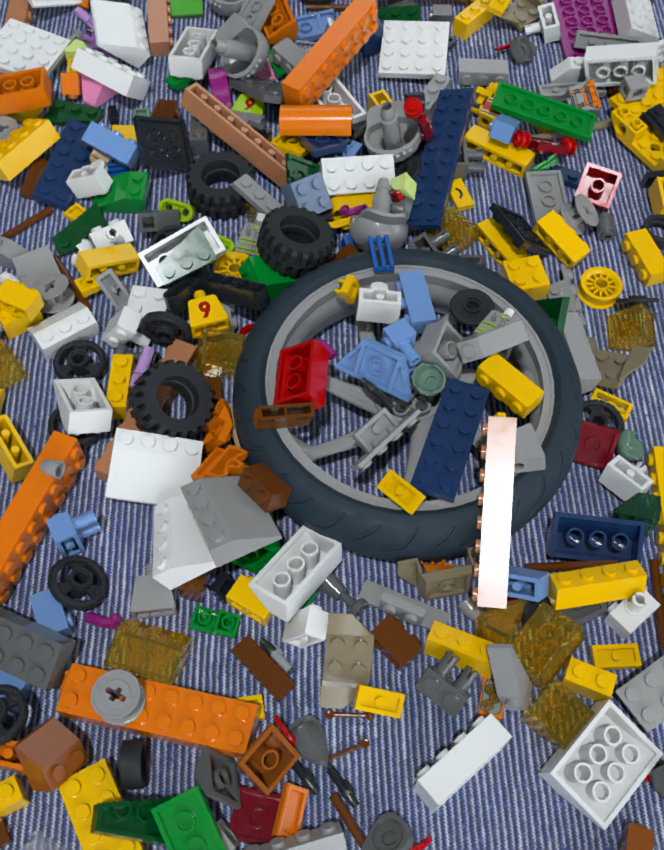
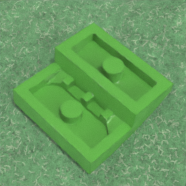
M170 0L172 19L204 17L203 0Z

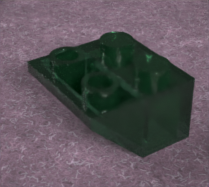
M638 492L616 507L609 518L645 521L644 538H647L660 521L661 496Z

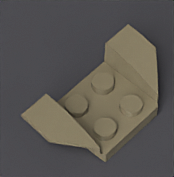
M517 0L510 4L502 17L499 18L522 33L525 31L524 25L538 22L537 6L544 5L545 0Z
M588 337L595 361L601 372L602 380L597 384L598 386L619 390L627 376L645 364L652 351V348L634 345L629 355L599 350L596 347L595 339Z
M475 547L468 548L466 552V566L455 565L446 570L433 569L425 574L421 572L418 558L397 561L398 576L417 587L418 593L424 601L469 593L474 563H479L480 553H475Z
M329 612L319 703L321 708L343 709L354 700L357 684L368 685L370 683L374 633L368 631L353 614Z

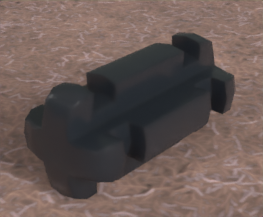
M115 105L107 107L111 125L119 123L117 107Z

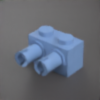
M402 318L382 329L381 343L406 355L409 378H411L413 370L417 367L416 364L421 360V356L414 349L417 332L405 318Z
M92 509L75 517L70 516L68 511L56 513L46 520L54 542L63 558L75 556L86 551L82 543L83 539L102 531Z

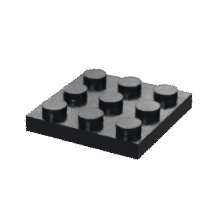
M135 115L133 124L142 169L188 171V167L193 164L185 119Z
M496 203L489 207L493 213L492 218L496 222L501 223L503 232L513 238L512 243L518 249L522 248L528 253L533 252L535 255H541L546 258L552 253L532 231L533 228L521 214Z

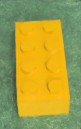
M28 118L22 122L23 125L19 129L11 131L7 139L0 141V180L11 181L61 138L49 119Z
M105 758L73 774L58 787L83 850H146L141 842L90 833L94 805L104 802L125 801L111 766Z

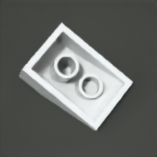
M95 378L53 379L62 424L68 435L110 432L113 409Z

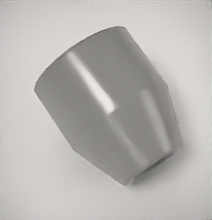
M55 459L43 460L41 462L40 470L47 476L60 479L64 475L66 468L64 462Z
M472 596L458 605L462 613L472 621L482 615L480 607H477V601H472Z

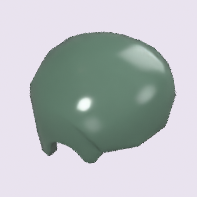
M421 363L413 370L411 376L414 388L424 396L438 395L444 390L446 384L444 371L436 364Z
M625 429L620 433L616 449L618 455L625 460L640 461L643 458V442L635 438L638 432L631 429Z

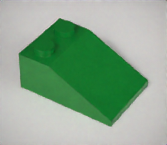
M128 171L111 177L113 182L109 191L104 195H95L92 203L93 206L97 202L101 212L138 214L142 210H147L151 191L149 173Z

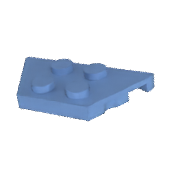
M334 8L295 17L299 31L297 37L292 42L298 45L319 40L327 31V18L333 19L335 16Z
M369 337L364 338L335 365V368L361 380L365 377L376 385L378 389L401 400L409 402L412 398L406 355Z

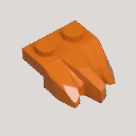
M226 398L219 399L214 411L211 412V420L206 423L207 426L202 430L206 433L202 453L205 455L222 444L225 445L231 437L230 431L233 427V422Z
M228 445L226 449L216 447L194 471L191 478L193 481H196L200 478L241 475L245 467L242 461L246 459L248 452L241 447Z

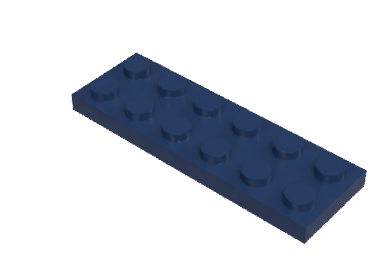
M270 103V108L279 117L280 104ZM295 136L314 158L338 153L339 151L346 150L347 143L340 136Z
M69 118L60 136L61 138L58 140L32 192V199L63 211L69 209L75 194L66 181L73 170L87 166L91 162L90 154L93 149L81 140L89 125Z
M452 378L447 379L410 483L422 494L454 503L490 389Z

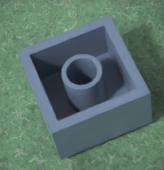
M321 172L308 175L280 187L287 207L291 205L298 208L304 207L308 211H314L317 214L333 208Z

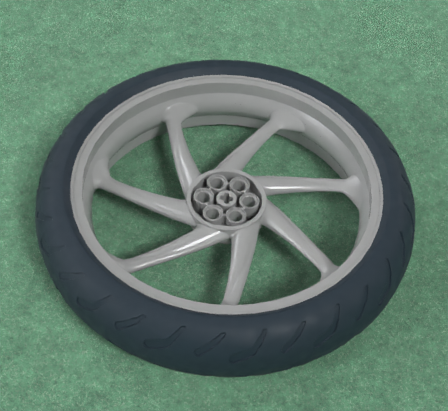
M383 249L386 266H389L386 250ZM391 249L395 265L394 271L374 273L370 251L352 254L321 265L284 289L258 317L243 344L234 376L232 395L234 424L239 444L242 449L248 452L246 457L248 465L251 466L263 462L292 488L286 507L280 509L301 527L305 526L322 536L342 543V549L383 560L402 561L418 558L420 562L456 558L466 555L468 548L475 547L476 539H481V530L477 529V515H482L483 506H478L479 492H483L484 485L470 492L457 495L454 503L441 499L423 501L413 515H411L391 498L378 497L352 488L330 476L313 462L323 457L359 447L351 437L358 429L328 442L311 446L294 436L289 427L256 430L253 422V415L258 406L273 405L280 350L306 342L327 326L356 314L358 295L354 304L346 303L343 297L337 296L334 290L342 288L338 283L339 279L345 280L347 274L354 275L361 288H369L373 282H383L388 285L389 291H395L394 282L398 280L399 272L423 269L434 311L445 314L439 321L446 319L452 326L458 322L450 312L452 297L464 289H478L491 297L496 311L502 313L505 308H511L516 313L514 318L517 320L523 319L530 340L513 346L509 359L517 370L545 392L541 403L530 412L529 423L532 424L545 454L546 468L544 470L514 474L511 535L525 526L553 498L568 475L576 456L583 422L582 387L578 370L564 337L548 314L526 292L500 274L480 264L446 253L421 249ZM376 250L375 253L378 267H382L379 251ZM467 305L469 310L474 311L478 309L476 305ZM357 321L360 342L366 337L376 341L371 322ZM422 335L415 341V350L417 349V346ZM462 368L459 378L456 380L480 385L475 379L477 369ZM327 375L326 391L374 415L381 408L385 407L376 398L372 397L364 387L356 386ZM409 378L412 398L409 402L379 389L393 401L394 407L386 409L398 423L409 412L418 408L424 410L416 417L418 419L416 423L409 428L406 426L402 430V432H411L409 454L404 480L409 484L411 483L443 393L442 391L435 396L421 395L414 388L412 378ZM478 427L473 445L481 453L482 445H486L487 437L482 436V431Z

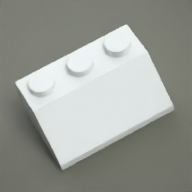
M81 302L27 328L46 361L55 357L63 345L65 346V344L75 340H88L100 333L94 316L88 307Z

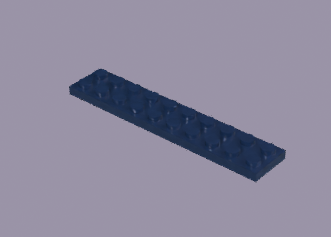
M474 88L445 89L439 92L431 121L434 129L432 131L433 139L428 142L426 141L423 150L421 170L415 180L417 183L415 200H413V206L407 221L408 230L441 229L475 95Z

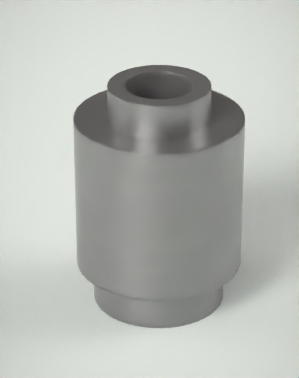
M609 213L599 214V222L596 225L597 237L602 241H609L616 236L614 219Z

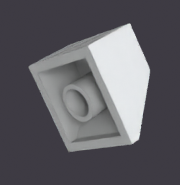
M446 319L426 324L416 352L421 356L419 364H436L444 371L445 377L456 380L459 378L464 364L457 347V343L463 337Z

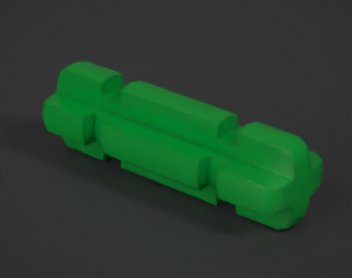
M551 155L547 158L548 160H543L534 166L533 170L530 169L527 172L547 171L550 169V166H555L558 160L555 155Z

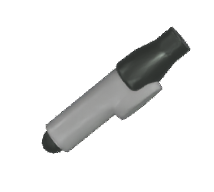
M262 638L259 644L263 647L264 651L286 673L293 674V665L283 656V651L276 644L273 645L265 638Z

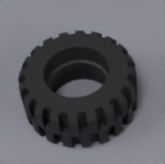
M221 150V152L211 151L210 154H202L201 158L197 157L193 164L188 167L185 176L189 202L195 211L201 212L202 216H209L213 220H217V218L227 220V218H237V215L244 214L246 209L249 210L252 205L232 186L223 189L209 186L217 182L233 184L234 181L246 173L256 182L252 164L245 160L243 156H238L232 151L228 153L226 150Z
M285 205L280 208L277 207L266 214L258 235L257 248L264 263L269 264L272 270L279 271L281 275H289L291 278L302 277L306 273L328 263L335 245V236L329 223H326L325 219L322 216L319 217L316 212L308 211L304 207L298 208L294 205L287 207Z
M174 360L160 361L148 368L137 378L130 391L132 397L129 399V407H133L130 414L132 418H136L137 422L135 425L137 428L142 427L144 432L185 439H190L207 426L206 423L211 420V412L214 411L215 406L214 403H211V400L214 399L213 392L209 390L211 385L209 381L206 382L203 379L204 374L201 371L199 373L195 371L196 367L193 365L186 366L185 362L180 360L176 363ZM159 386L172 387L183 396L186 403L184 419L172 418L162 411L157 401V389Z

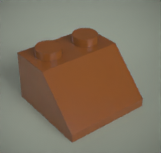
M55 717L49 718L13 746L33 791L53 792L89 761L80 739Z
M269 723L236 764L243 776L255 788L268 796L301 755L272 723Z

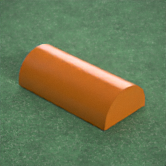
M287 0L275 1L263 25L267 39L273 45L278 44L286 37L293 41L298 35L299 27Z
M280 105L279 132L281 136H351L353 105Z

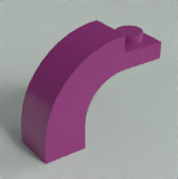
M225 68L207 69V79L210 84L211 94L231 110L232 105Z

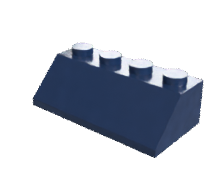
M554 511L548 529L545 553L550 557L584 561L618 559V563L638 560L641 565L646 522Z

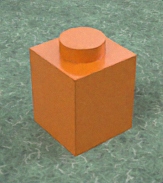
M60 73L62 95H67V98H78V95L82 94L81 73Z

